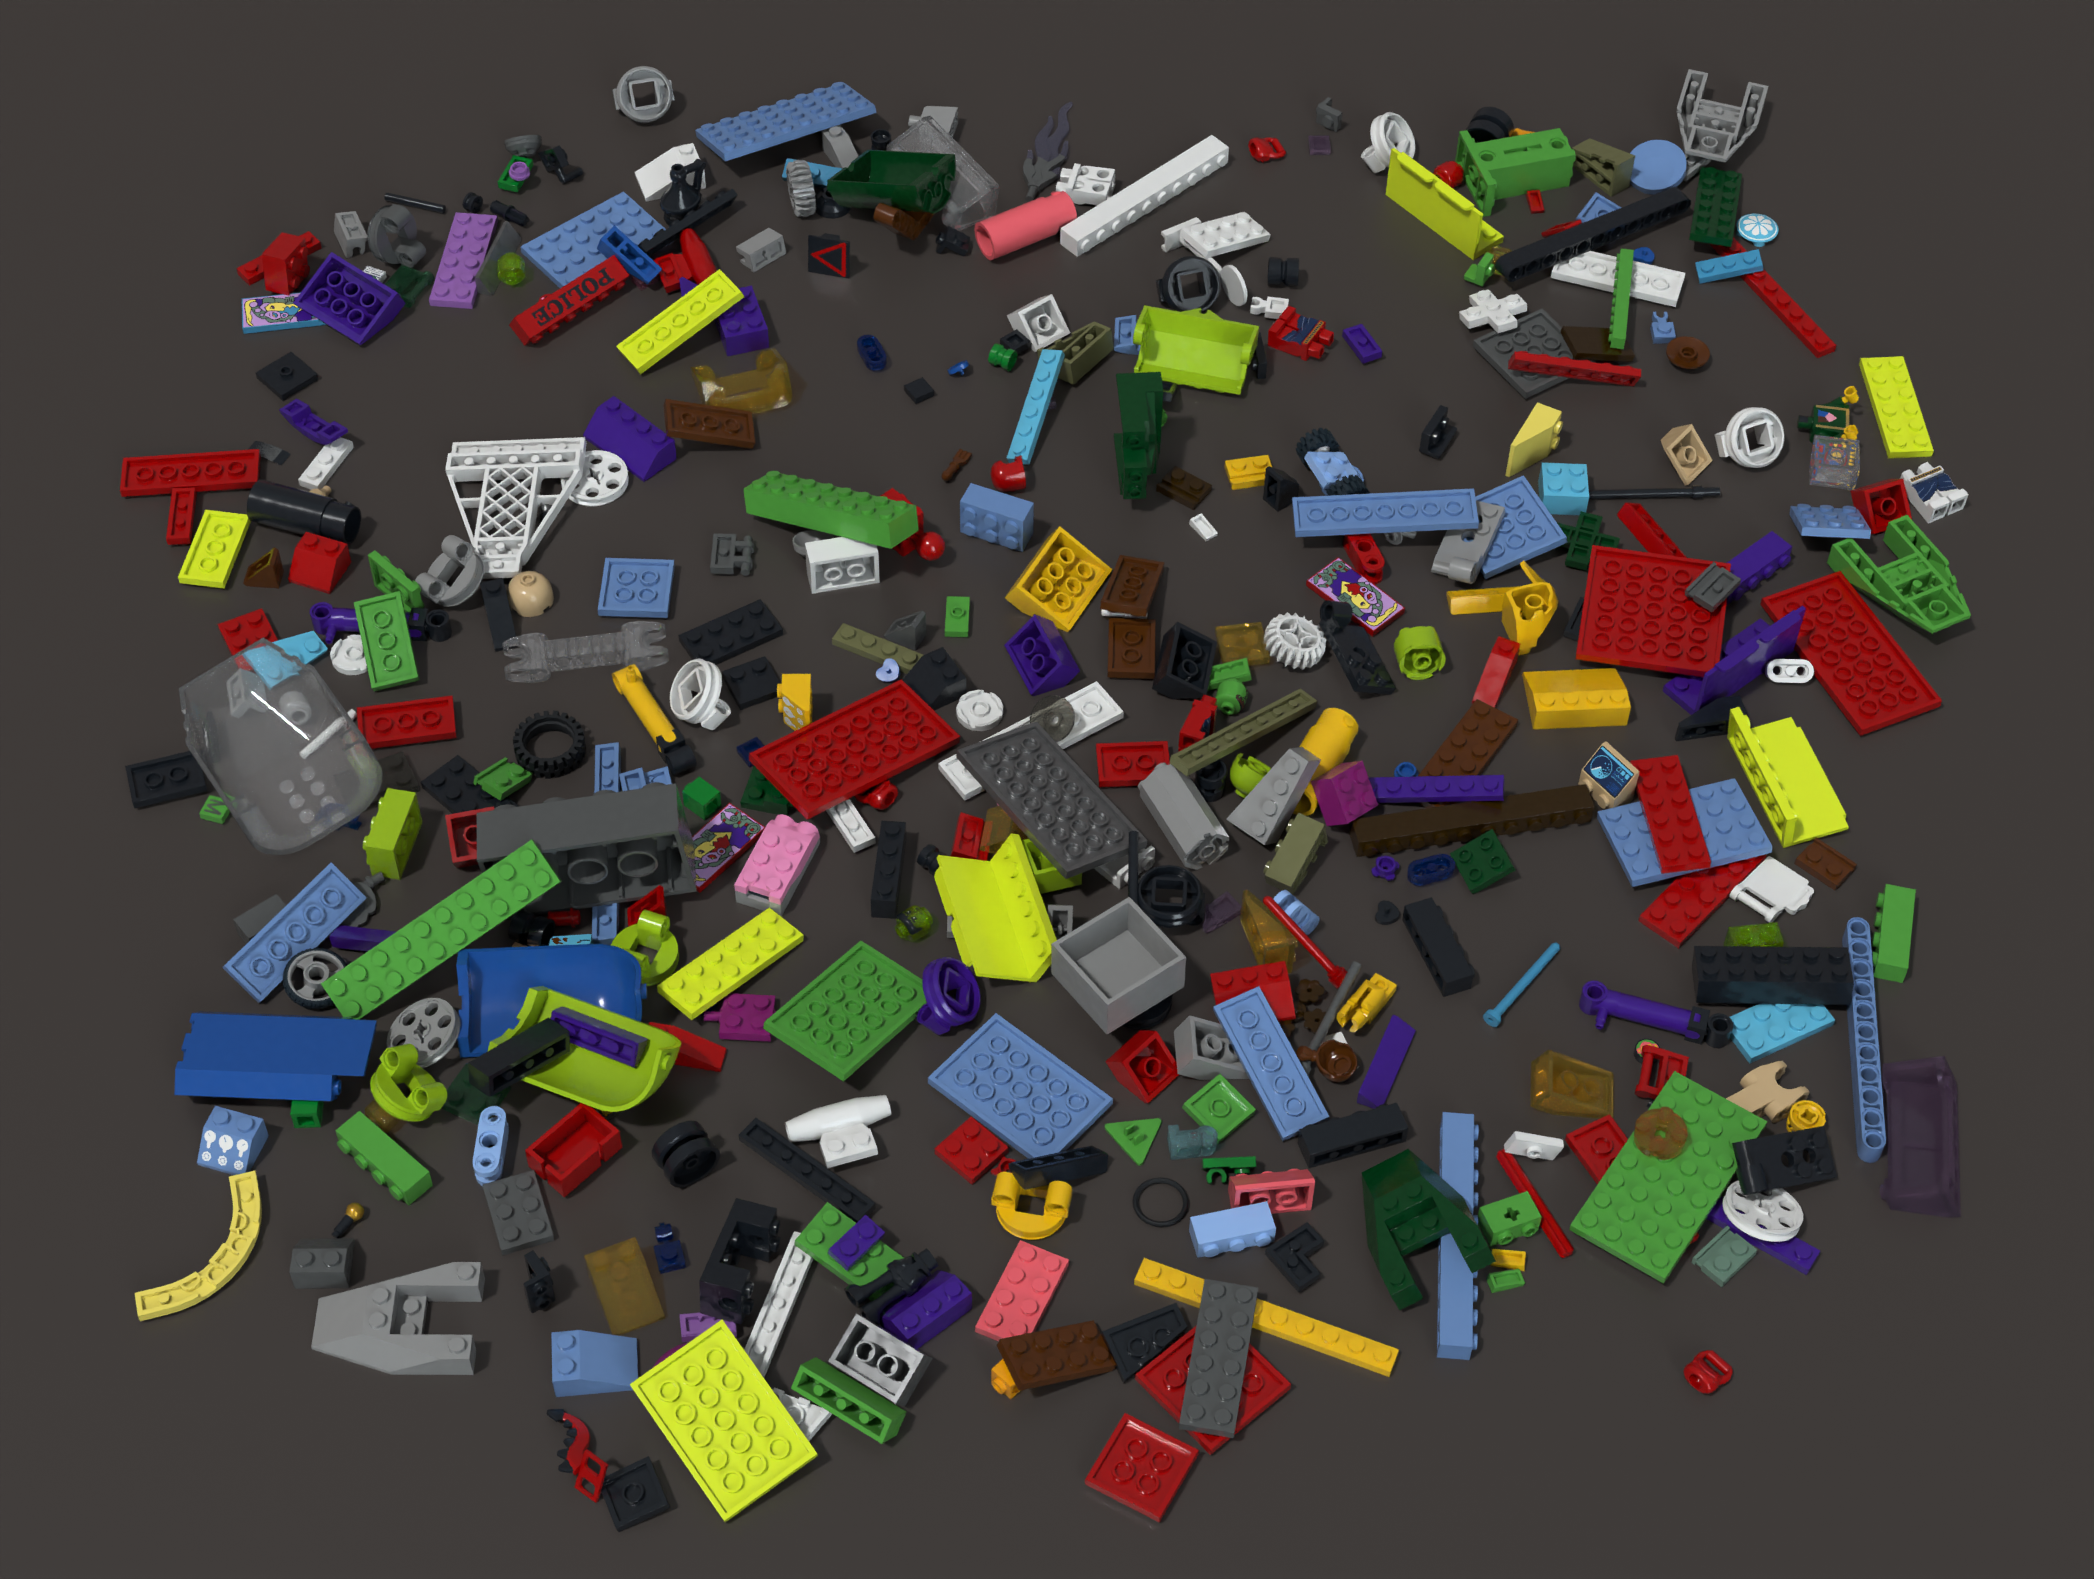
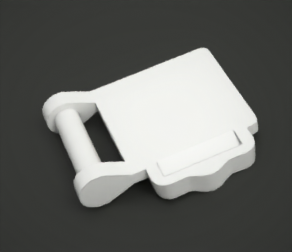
M1768 856L1746 879L1733 888L1730 898L1734 901L1740 900L1765 917L1764 920L1771 924L1784 909L1791 915H1795L1799 910L1805 909L1814 893V889L1808 885L1809 881ZM1746 889L1773 907L1770 909L1745 893Z

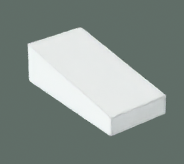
M1202 513L1190 519L1189 525L1205 541L1218 535L1217 531Z

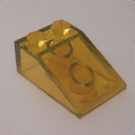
M1244 890L1240 921L1257 965L1285 961L1288 973H1292L1293 962L1296 961L1294 950L1298 946L1297 939L1263 902L1249 890Z
M1548 1049L1531 1062V1107L1552 1115L1600 1119L1610 1114L1613 1118V1073Z
M636 1237L584 1255L587 1273L612 1335L620 1336L665 1319Z

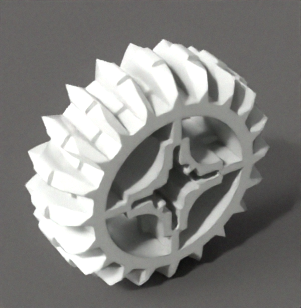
M1287 612L1285 615L1279 614L1270 621L1265 629L1263 642L1266 644L1265 649L1270 651L1271 657L1277 658V662L1285 663V667L1291 665L1293 669L1299 667L1303 670L1305 667L1311 668L1320 661L1325 652L1326 639L1324 638V632L1319 631L1320 626L1314 625L1313 620H1306L1305 615L1298 617L1297 613L1291 616Z

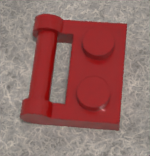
M1652 1045L1642 1046L1641 1056H1643L1639 1084L1635 1088V1095L1641 1098L1649 1097L1656 1099L1674 1071L1686 1077L1689 1057ZM1654 1058L1660 1060L1656 1087L1649 1086Z

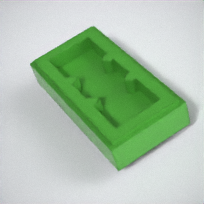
M947 596L945 637H968L970 597Z
M1247 658L1212 666L1207 691L1217 689L1220 683L1229 679H1236L1240 682L1252 680Z

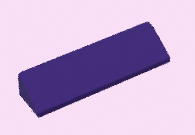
M339 925L331 933L330 941L332 947L369 951L396 932Z
M566 1007L552 1010L551 1019L569 1030L570 1043L634 1068L637 1067L647 1045V1038Z
M1392 1015L1358 1093L1357 1103L1373 1109L1385 1104L1416 1031L1396 1015Z

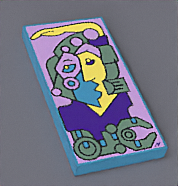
M301 292L290 293L289 296L280 294L242 299V329L244 334L326 324L293 304Z

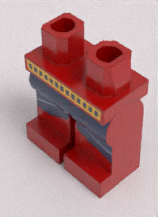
M1288 305L1279 316V319L1268 330V346L1294 356H1301V359L1307 361L1310 356L1320 359L1325 347L1322 344L1330 346L1334 341V332L1325 329L1326 322L1296 313V308Z
M1203 695L1201 701L1194 700L1192 709L1179 734L1178 752L1215 733L1216 698Z

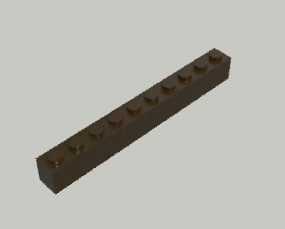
M1582 784L1504 796V801H1471L1359 818L1351 821L1349 835L1356 857H1370L1375 854L1395 853L1401 850L1420 849L1434 845L1441 846L1453 842H1467L1476 839L1491 829L1499 836L1505 834L1513 835L1525 831H1537L1551 827L1559 828L1571 824H1584L1591 821L1594 804L1587 785Z

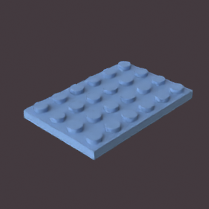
M623 191L520 247L521 253L559 288H562L607 259L597 249L600 239L614 225L637 246L646 238L652 239L654 234L660 229H666Z
M1735 778L1689 789L1711 860L1710 868L1772 853V845ZM1640 801L1597 811V819L1632 887L1704 870L1696 869L1661 874Z
M997 1013L928 1077L929 1085L1028 1159L1066 1151L1113 1104L1112 1097Z

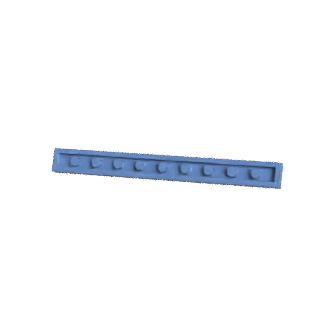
M619 742L595 745L594 793L601 790L620 792L621 747ZM619 903L592 907L593 944L611 945L619 933Z

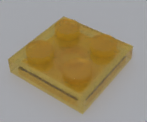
M1261 622L1215 627L1222 664L1247 658L1249 665L1269 663L1270 656L1269 652L1265 649L1266 644L1263 642L1264 631Z

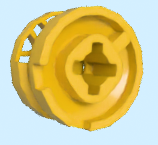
M1802 1100L1796 1102L1789 1112L1786 1128L1788 1132L1824 1126L1826 1113L1819 1104L1813 1101Z

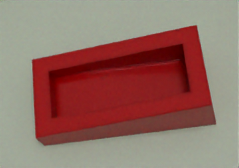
M1540 190L1527 191L1526 199L1531 214L1544 213Z

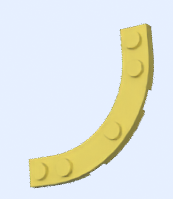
M256 1171L229 1176L233 1201L230 1234L226 1243H223L209 1260L210 1264L199 1273L195 1271L174 1283L135 1293L137 1314L140 1321L168 1315L196 1305L221 1289L241 1269L256 1243L261 1225L262 1204Z

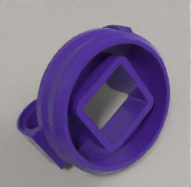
M943 957L930 962L922 974L923 992L927 1003L920 1008L917 1014V1021L936 1035H941L950 1031L951 1026H959L975 1018L980 1007V991L973 973L960 960L953 957ZM956 988V999L954 1000L946 992Z

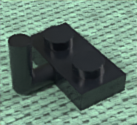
M560 145L538 153L546 171L555 170L562 184L583 175L580 167L565 174L563 167L569 165L568 157Z

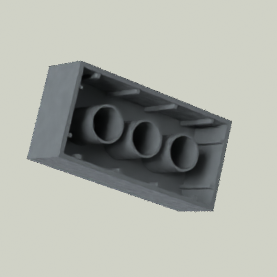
M654 782L643 786L641 789L621 792L601 790L592 796L574 799L553 797L540 804L520 807L506 804L496 807L493 811L477 813V862L481 873L533 839L562 882L522 908L535 915L548 914L549 911H568L570 908L581 909L640 900L659 885L663 886L665 896L697 891L694 843L676 783L665 785Z

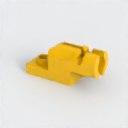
M1375 973L1370 981L1365 980L1337 1013L1338 1023L1344 1027L1352 1019L1353 1025L1350 1028V1032H1356L1365 1023L1370 1025L1395 993L1397 984Z

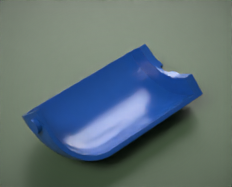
M606 944L460 950L456 964L458 993L462 997V1010H459L461 1026L458 1036L460 1058L481 1056L488 1051L490 1041L502 1036L508 1028L514 1029L519 1023L516 1017L523 1007L529 988L544 986L641 1022L642 999H647V983H642L639 962L626 950Z

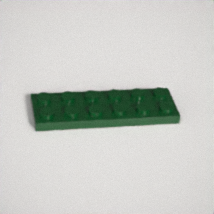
M1701 167L1689 240L1731 247L1742 179L1741 173L1717 170L1713 167Z

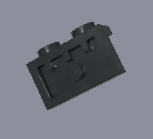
M1440 405L1423 430L1419 452L1439 459L1457 433V428L1448 424L1447 407Z

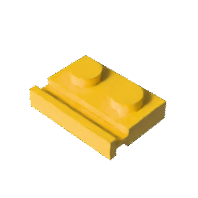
M1268 455L1226 460L1224 465L1232 490L1264 486L1266 468L1272 467Z

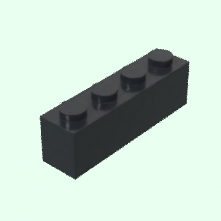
M881 820L871 893V917L896 919L906 847V822Z
M1432 897L1405 905L1402 921L1442 996L1446 997L1471 989L1472 981L1475 977L1474 968L1470 963H1467L1462 946L1456 943L1451 926L1447 925L1444 921L1441 907L1439 905L1436 906Z
M549 1017L468 1062L469 1083L489 1097L497 1094L570 1052L569 1030Z
M1397 1103L1382 1104L1368 1111H1357L1346 1117H1334L1324 1123L1306 1125L1299 1129L1298 1145L1309 1169L1406 1142L1408 1126Z

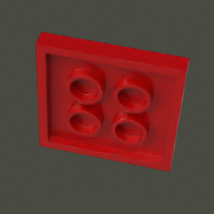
M1124 1413L1087 1475L1085 1485L1160 1522L1195 1462L1199 1450Z

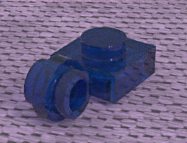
M659 1223V1226L654 1227L657 1242H663V1244L653 1246L659 1273L663 1274L686 1268L680 1240L669 1242V1240L674 1239L670 1223Z

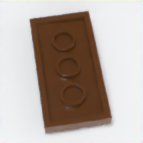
M665 399L663 406L667 437L753 449L755 436L751 411Z
M1120 555L1102 597L1100 609L1108 610L1112 613L1120 612L1135 617H1146L1163 574L1165 562Z
M1094 1320L1002 1338L997 1343L999 1352L1018 1391L1111 1372L1116 1367V1363Z

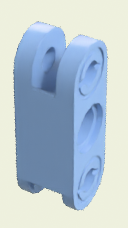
M1282 890L1274 897L1275 902L1306 935H1309L1317 927L1320 918L1289 891Z
M498 1106L485 1108L479 1118L473 1155V1169L476 1180L481 1186L500 1180L503 1174L509 1126L505 1111Z

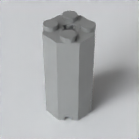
M1160 763L1145 780L1138 784L1141 799L1185 867L1195 870L1203 868L1202 863L1207 862L1211 865L1228 850V844L1226 843V841H1229L1228 834L1189 775H1184L1171 764Z

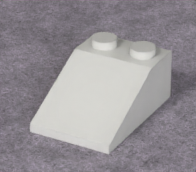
M693 143L673 147L635 172L646 202L661 199L664 192L671 187L670 170L672 165L682 164L686 166L693 163L696 159H700ZM704 170L702 175L701 189L706 188ZM694 172L687 174L686 177L687 183L693 185Z

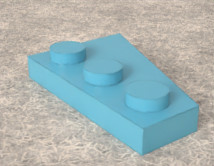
M314 631L246 649L241 654L267 687L272 690L327 652L328 648Z

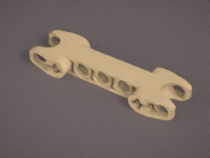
M1776 1061L1759 1066L1747 1073L1740 1081V1085L1744 1089L1726 1099L1760 1118L1767 1115L1773 1123H1776L1789 1116V1112L1796 1102L1806 1100L1809 1090L1805 1086L1785 1089L1778 1085L1777 1080L1785 1073L1787 1065L1783 1061Z

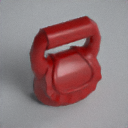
M1255 137L1249 140L1250 154L1257 161L1267 162L1270 159L1282 158L1286 154L1285 149L1276 138Z
M885 780L875 785L867 795L863 796L867 791L865 790L854 797L857 801L869 804L875 809L884 810L895 801L898 795V788L889 780Z
M1705 1350L1699 1352L1693 1361L1684 1367L1683 1373L1687 1382L1694 1389L1703 1394H1709L1714 1392L1719 1385L1728 1382L1731 1379L1733 1370L1732 1366L1713 1350ZM1706 1358L1711 1364H1713V1365H1714L1719 1371H1721L1724 1375H1720L1718 1372H1716V1371H1715L1712 1367H1710V1366L1707 1364V1362L1704 1361L1703 1359Z

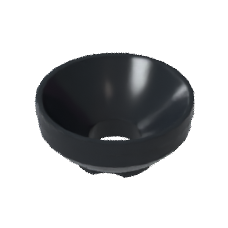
M827 187L815 195V212L824 218H840L851 209L838 205L833 197L826 196L831 194L828 192Z

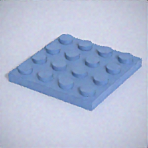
M1524 475L1475 497L1476 501L1505 507V515L1480 570L1485 579L1520 564L1523 560H1530L1567 543L1566 535ZM1466 537L1463 539L1464 542H1471L1474 540V538L1472 537Z

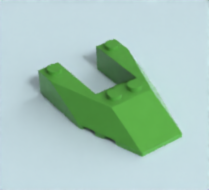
M1908 515L1888 522L1883 541L1899 559L1879 568L1852 538L1832 544L1827 564L1833 571H1841L1854 588L1898 617L1930 633H1935L1971 617L1963 594L1959 593L1956 586L1957 580L1950 572L1949 561Z

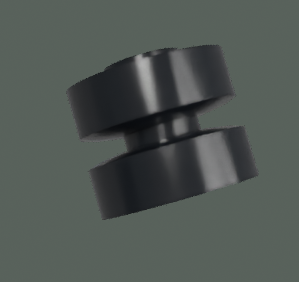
M1483 107L1474 114L1466 130H1468L1471 138H1474L1475 143L1511 137L1514 132V125L1511 118L1504 111L1495 107Z

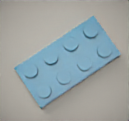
M1757 1004L1730 1016L1733 1021L1730 1039L1750 1064L1833 1026L1835 1019L1823 1004Z

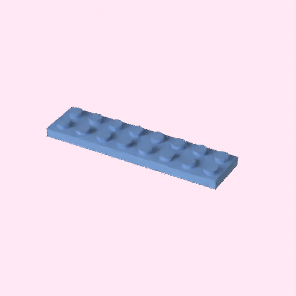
M1474 488L1292 497L1295 537L1475 529L1479 526Z

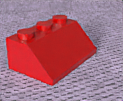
M1285 961L1210 974L1215 1006L1259 986L1278 1022L1296 1019Z

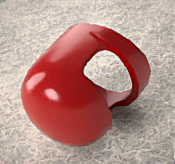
M1022 455L1015 456L1013 463L1006 464L999 460L992 465L990 475L996 490L999 492H1010L1026 489Z

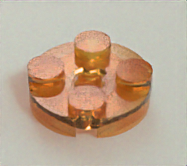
M1671 1108L1651 1109L1639 1116L1635 1123L1634 1142L1643 1154L1649 1157L1651 1154L1658 1156V1159L1667 1160L1676 1157L1682 1152L1688 1137L1687 1126L1683 1119L1674 1113ZM1656 1130L1665 1131L1666 1138H1662L1660 1135L1655 1136Z

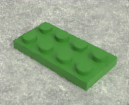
M400 591L354 602L372 690L378 691L420 680Z
M828 1202L796 1238L794 1243L795 1246L847 1284L859 1286L875 1280L886 1272V1266L893 1260L904 1258L885 1243L879 1241L846 1271L828 1254V1250L856 1222ZM891 1283L883 1287L868 1299L870 1301L877 1299L893 1287L894 1284Z

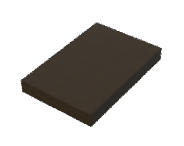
M1563 326L1560 331L1574 359L1633 362L1635 354L1627 340H1625L1624 349L1610 348L1608 338L1611 333H1609V328Z

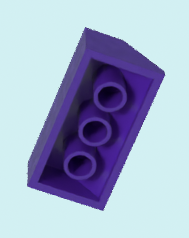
M615 396L597 407L583 434V437L598 449L619 456L625 462L627 470L643 482L677 459L675 440L667 437L666 433Z

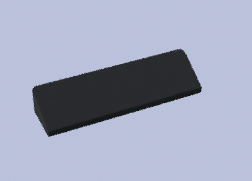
M1087 1146L1011 1162L1008 1167L1020 1186L1027 1190L1049 1185L1052 1181L1064 1182L1107 1172L1108 1154L1094 1146Z

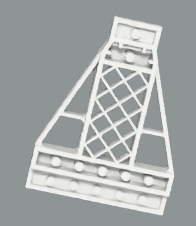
M585 437L453 442L452 451L448 453L445 471L471 544L476 548L474 552L482 559L484 565L483 579L513 578L521 573L522 566L526 565L582 478L587 444ZM570 477L559 495H540L543 479ZM518 479H525L521 483L518 481ZM495 480H503L499 484L495 482ZM483 481L481 497L460 498L455 483ZM511 484H514L516 486L509 492L505 490V488ZM521 492L526 494L519 500L515 498ZM501 493L503 496L498 500L492 499L495 495ZM508 501L513 503L506 509L502 507ZM543 504L552 505L535 531L538 507ZM464 508H479L474 536ZM518 509L523 511L517 517H514L512 515ZM496 510H498L499 512H501L500 514H498V515L495 516L494 518H492L491 516H489L490 514H492V513H493L494 511H496ZM508 518L510 522L502 527L499 523ZM516 526L520 528V530L513 535L509 532ZM494 527L498 530L491 536L487 534Z

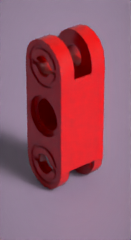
M1371 534L1344 535L1343 547L1356 571L1373 584L1380 583L1383 578L1382 569L1384 568L1385 561ZM1369 573H1373V574H1375L1376 576L1370 577V576H1368V574H1369Z

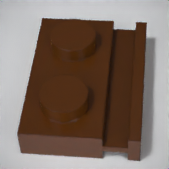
M1817 837L1796 858L1794 863L1834 891L1849 877L1851 872L1855 871L1857 866L1855 862Z

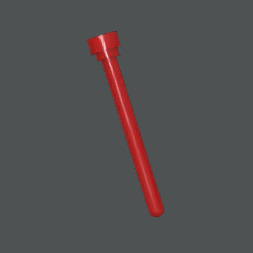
M1265 896L1263 898L1264 905L1328 972V981L1335 988H1339L1347 974L1346 969L1338 965L1335 966L1270 896Z

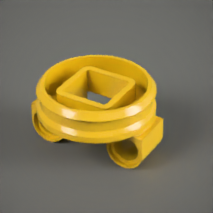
M1000 1172L996 1177L991 1205L996 1206L998 1220L1010 1234L1028 1240L1042 1239L1055 1233L1063 1225L1065 1219L1068 1218L1072 1199V1187L1063 1181H1052L1049 1185L1025 1190L1020 1186L1012 1173ZM1020 1195L1045 1198L1044 1215L1018 1212L1017 1206Z

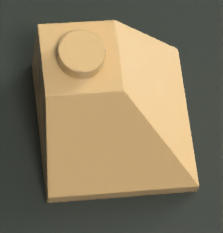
M1692 424L1672 428L1661 439L1666 454L1685 486L1689 485L1713 461Z

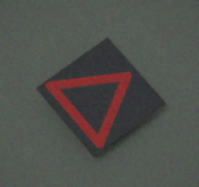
M824 233L822 236L808 235V272L849 279L850 241L840 240L839 235Z

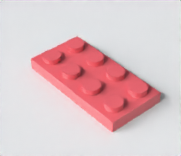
M1020 1240L975 1326V1332L998 1342L1002 1338L1035 1332L1069 1265V1259Z

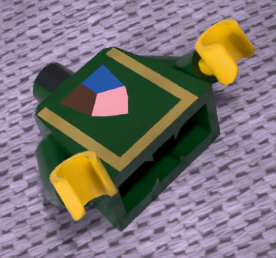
M1849 386L1844 390V397L1840 396L1822 405H1814L1811 416H1798L1797 428L1809 430V441L1811 443L1825 444L1827 449L1840 448L1845 450L1843 444H1847V440L1850 443L1857 440L1858 430L1855 425H1849V405H1847V402L1854 404L1859 399L1854 386Z

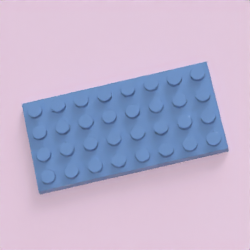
M836 82L828 88H817L809 94H798L790 100H779L771 106H760L756 111L742 112L734 118H723L715 124H704L701 128L696 129L695 132L700 141L724 161H728L876 113V108L873 103L844 82Z

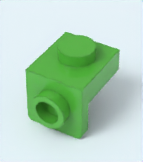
M1486 252L1478 265L1472 264L1464 275V280L1483 286L1494 272V255Z

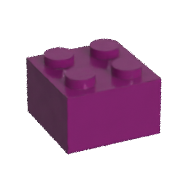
M1362 760L1341 763L1311 781L1327 826L1348 824L1378 806Z

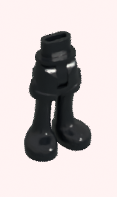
M926 1248L919 1254L913 1252L911 1256L900 1260H893L886 1266L887 1271L875 1280L860 1286L849 1284L844 1288V1291L850 1302L857 1308L865 1303L871 1295L893 1283L894 1286L860 1308L862 1316L880 1325V1314L883 1309L903 1295L909 1297L917 1292L919 1285L926 1277L931 1275L930 1271L939 1265Z

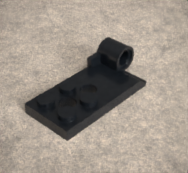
M1324 601L1320 607L1321 621L1319 624L1354 692L1392 694L1396 687L1365 628L1359 626L1358 623H1349L1352 618L1351 605L1348 602Z
M1824 1126L1732 1143L1738 1166L1736 1173L1742 1196L1837 1177ZM1804 1150L1810 1155L1809 1163L1803 1158ZM1782 1154L1788 1158L1789 1163L1787 1167L1782 1164Z

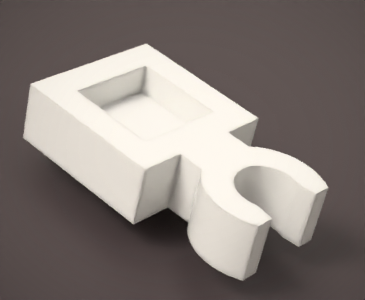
M1252 297L1250 313H1265V318L1279 319V316L1288 307L1289 299L1268 297L1267 301L1259 297Z

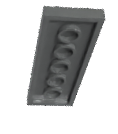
M1211 1279L1204 1280L1179 1429L1234 1438L1258 1287Z

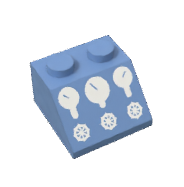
M215 1106L203 1127L197 1164L231 1175L250 1172L269 1136L264 1120Z

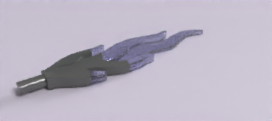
M1072 102L1065 104L1058 113V127L1052 136L1048 138L1053 128L1052 116L1048 117V123L1036 136L1035 151L1037 163L1034 166L1032 165V150L1028 151L1027 158L1023 164V176L1028 185V193L1025 198L1027 202L1034 200L1036 193H1039L1043 188L1053 183L1061 173L1060 166L1066 161L1068 154V141L1064 142L1060 154H1058V148L1069 132L1066 113L1072 107Z

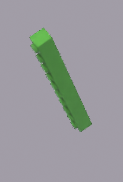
M1621 248L1620 254L1617 253L1615 270L1617 271H1615L1614 279L1617 280H1614L1613 286L1616 289H1613L1612 297L1615 298L1612 299V306L1614 307L1611 309V315L1613 316L1610 318V324L1612 325L1609 328V333L1611 334H1609L1608 338L1610 348L1624 349L1634 255V250Z

